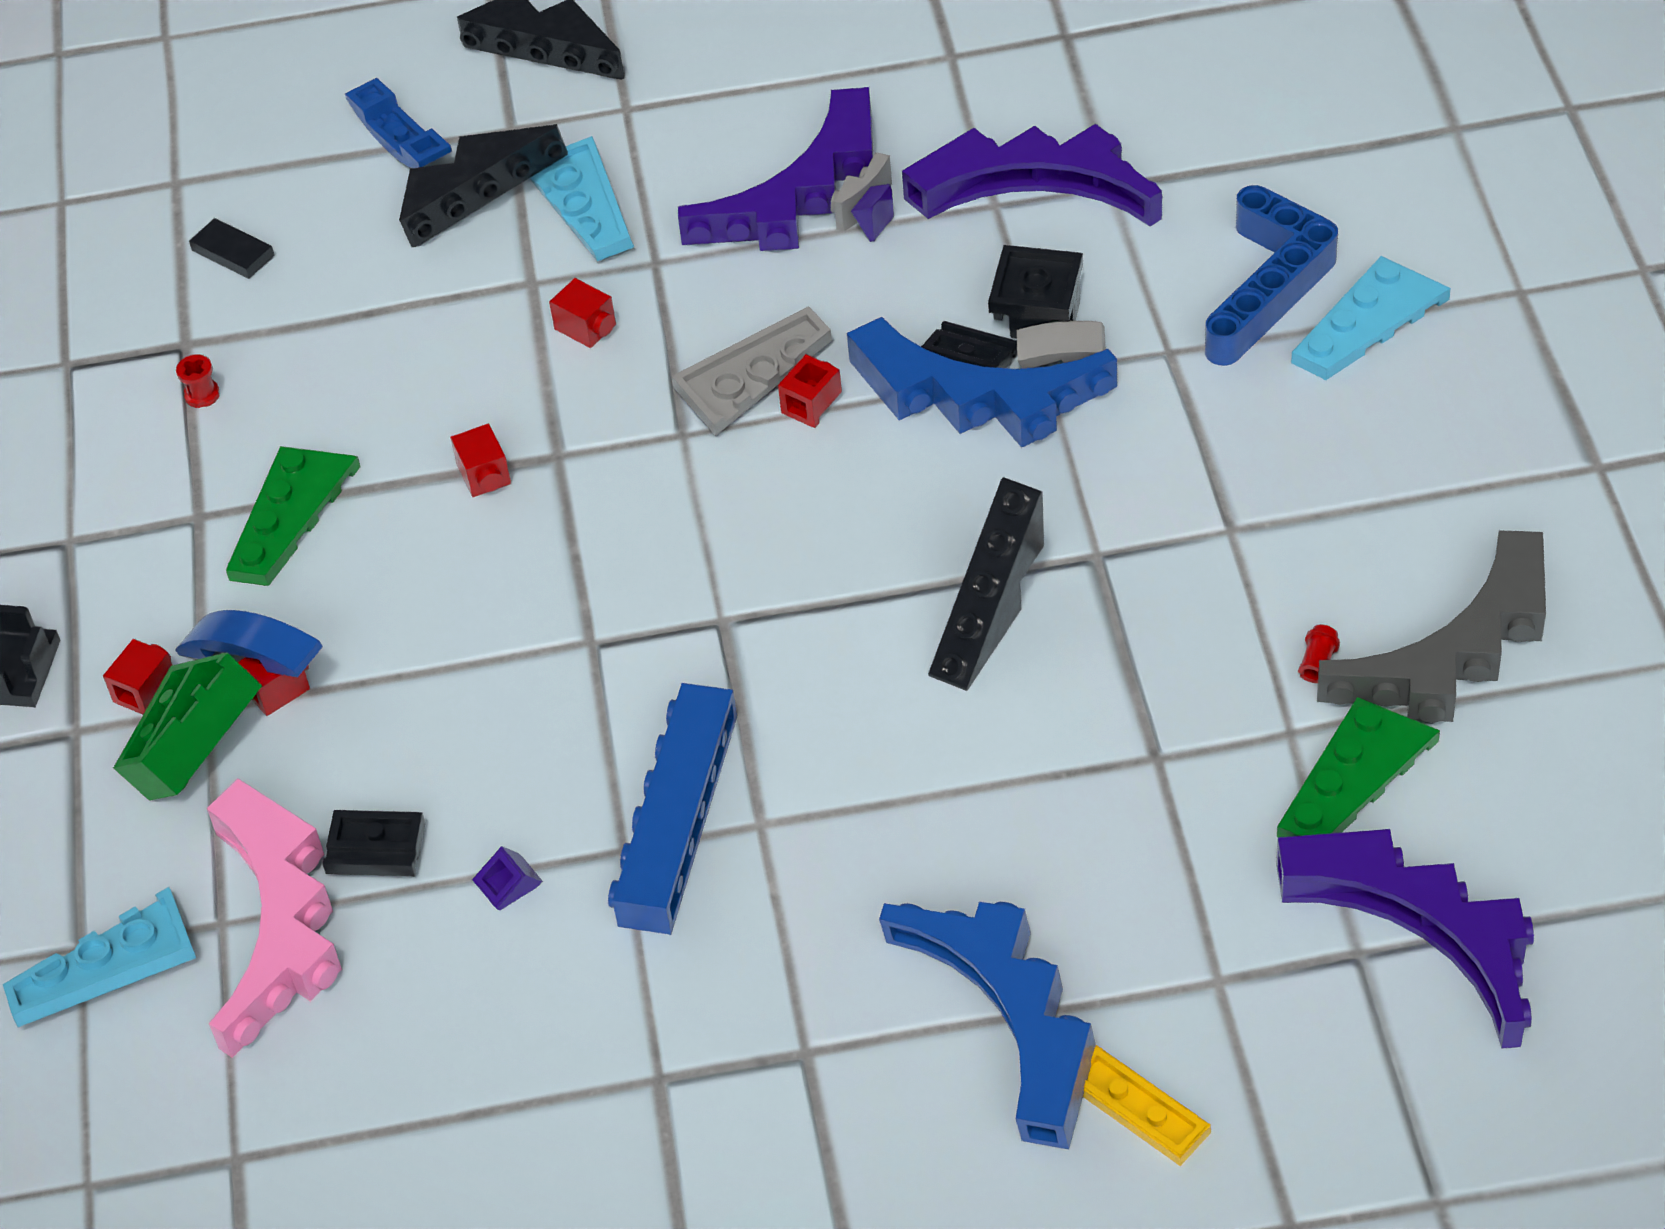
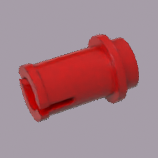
M1323 624L1316 625L1307 632L1305 637L1307 648L1298 669V673H1301L1300 677L1311 683H1318L1319 660H1331L1332 654L1337 652L1340 647L1338 632L1334 628Z

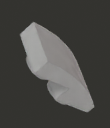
M875 152L869 166L862 168L859 178L847 175L841 189L834 191L831 199V212L835 213L837 230L845 231L858 223L851 210L871 186L892 185L890 155Z
M1062 321L1017 330V358L1022 368H1035L1062 360L1064 363L1071 362L1106 349L1105 327L1102 322Z

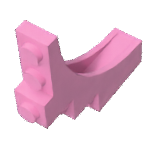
M240 779L231 784L207 807L216 835L237 851L255 874L259 883L262 904L259 936L249 967L231 998L209 1023L218 1048L231 1058L244 1046L251 1044L258 1036L260 1029L276 1013L285 1010L296 993L311 1002L321 990L327 989L333 984L338 973L342 970L334 944L315 932L326 923L329 915L333 912L325 885L306 874L314 870L320 859L324 856L316 828Z

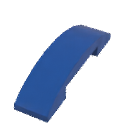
M378 78L345 93L346 100L368 131L394 158L411 168L423 167L452 152L451 145L432 128L425 131L398 106L395 94Z
M221 610L205 615L176 647L175 651L179 656L195 659L210 657L215 652H228L232 655L259 659L267 672L298 677L323 646L318 639L271 617L240 610Z

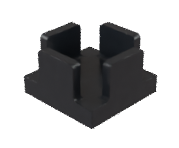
M1003 245L988 300L989 313H993L994 320L1001 321L1003 316L1007 315L1009 317L1010 337L1017 339V330L1051 323V320L1076 321L1080 305V275L1083 267V253Z
M0 605V705L36 708L61 640L57 630L43 629L41 626H35L29 609L24 606Z

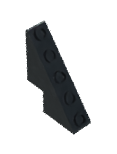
M492 0L457 16L460 40L465 48L619 80L624 79L620 49L574 0H564L540 12L529 0Z
M553 124L459 136L454 163L410 168L399 221L411 248L419 246L567 156L568 151L558 125Z
M1005 477L1001 479L928 676L968 691L1021 611L1020 581L1044 547L1042 491Z

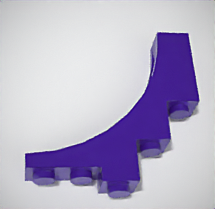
M869 87L831 90L829 111L816 138L808 149L789 167L772 178L732 196L710 202L678 206V222L682 245L759 240L760 251L799 249L798 216L832 214L831 199L836 190V181L845 180L847 175L859 178L862 168L868 167L873 158Z
M1097 124L1092 125L1059 145L1054 137L1048 136L1038 127L1033 126L1000 147L992 138H987L976 128H972L902 170L904 200L927 219L954 206L982 197L1010 192L1046 191L1074 194L1102 201L1128 212L1148 226H1152L1162 220V190L1155 182L1149 181L1137 172L1129 162L1122 160L1121 142L1115 135L1109 134Z
M1390 829L1278 837L1276 867L1282 903H1323L1357 909L1392 921L1420 936L1449 958L1475 987L1492 1017L1501 1049L1521 1047L1524 1028L1531 1027L1532 1016L1528 998L1521 999L1519 987L1523 985L1522 964H1524L1526 946L1533 945L1534 930L1531 917H1523L1520 898L1468 902L1466 882H1458L1454 863L1404 867L1402 848L1393 847Z

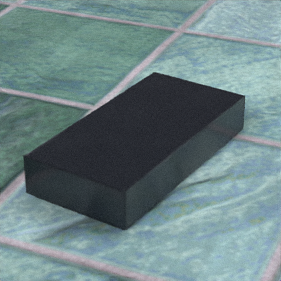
M216 218L212 219L189 240L192 251L248 279L275 256L271 245Z

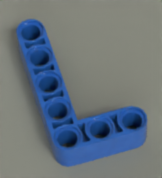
M1259 185L1246 186L1238 192L1236 201V230L1243 237L1274 252V254L1212 312L1206 320L1205 356L1211 363L1220 366L1231 365L1238 361L1336 264L1338 227L1336 224Z

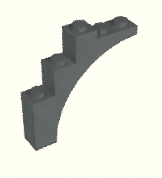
M1499 530L1495 560L1487 581L1476 597L1448 625L1421 641L1388 653L1363 658L1319 660L1317 702L1338 705L1353 704L1356 698L1359 697L1373 704L1385 707L1393 705L1407 706V717L1413 720L1429 723L1439 721L1453 722L1456 702V680H1469L1472 682L1498 681L1502 655L1501 640H1514L1517 642L1542 641L1546 618L1543 532Z

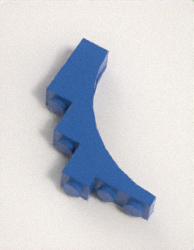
M883 317L847 332L850 363L899 421L935 404L959 434L996 418L1021 448L1037 440H1042L1049 434L1057 431L1056 416L1070 412L1075 407L1097 396L1105 395L1117 387V358L1109 349L1079 360L1048 367L1008 369L982 367L959 362L928 351L901 335Z
M979 901L975 917H968L966 914L954 910L943 913L924 910L910 903H904L900 906L884 903L879 921L886 943L922 952L953 967L977 985L1001 1012L1019 1049L1021 1087L1015 1119L1021 1141L1069 1149L1084 1094V1084L1088 1079L1091 1059L1096 1044L1091 1023L1084 1022L1082 1019L1071 1015L1055 1017L1063 990L1058 965L1051 964L1040 958L1023 960L1031 933L1025 909L1018 908L1009 902H996L993 904Z

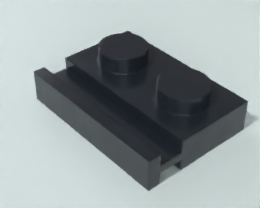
M943 321L941 329H936L921 346L928 351L951 360L982 367L1007 368L1011 363V358L1017 356V340Z
M334 810L326 844L327 854L326 858H323L322 863L325 874L415 877V864L419 858L425 827L423 812Z

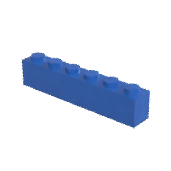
M681 683L677 699H671L668 704L666 714L668 727L665 735L660 734L658 736L655 747V759L657 762L654 770H648L645 776V799L643 805L636 806L632 819V831L634 834L631 843H625L622 848L620 857L621 875L619 880L612 881L609 889L608 905L614 908L618 927L668 935L672 934L737 720L734 692L731 689Z

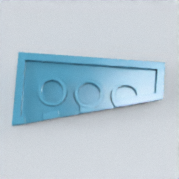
M593 136L566 146L567 156L529 178L597 261L634 247Z
M1380 256L1292 351L1291 364L1327 380L1363 357L1366 348L1377 342L1382 344L1392 338L1394 330L1406 322L1413 324L1424 317L1425 310L1432 305L1441 306L1450 300L1451 288Z
M170 887L155 894L157 901L145 909L139 911L135 906L119 916L121 923L98 935L95 931H92L78 940L79 944L72 952L65 956L55 953L4 983L3 988L17 1027L195 959L194 950Z

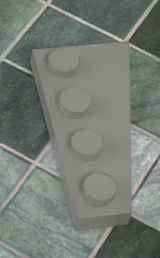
M808 306L671 376L673 388L716 436L775 388L805 354L812 357L831 342V329Z

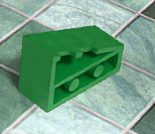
M228 652L172 665L113 769L149 801L178 795L186 787L189 779L262 685Z

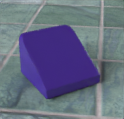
M890 184L871 186L851 210L870 242L876 240L894 217L892 188Z
M503 846L496 851L472 879L497 910L504 909L536 889L543 882L519 853Z

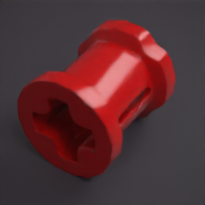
M194 354L180 360L176 366L178 379L185 385V401L194 408L208 407L214 404L220 396L218 384L211 377L213 371L211 361L204 355Z

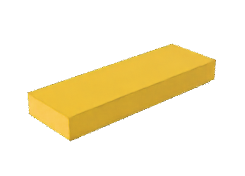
M1096 1045L1091 1059L1088 1079L1084 1084L1083 1097L1181 1166L1210 1135L1211 1125Z

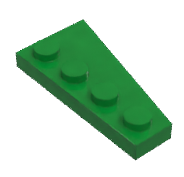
M280 446L226 568L229 581L269 586L298 549L297 541L306 531L311 532L319 522L318 514L328 502L333 503L342 492L341 484L348 475L353 477L361 466L358 456Z
M1357 697L1279 822L1277 837L1342 833L1357 819V813L1369 802L1374 803L1385 793V787L1399 774L1403 776L1415 764V759L1425 749L1429 751L1439 742L1440 730Z

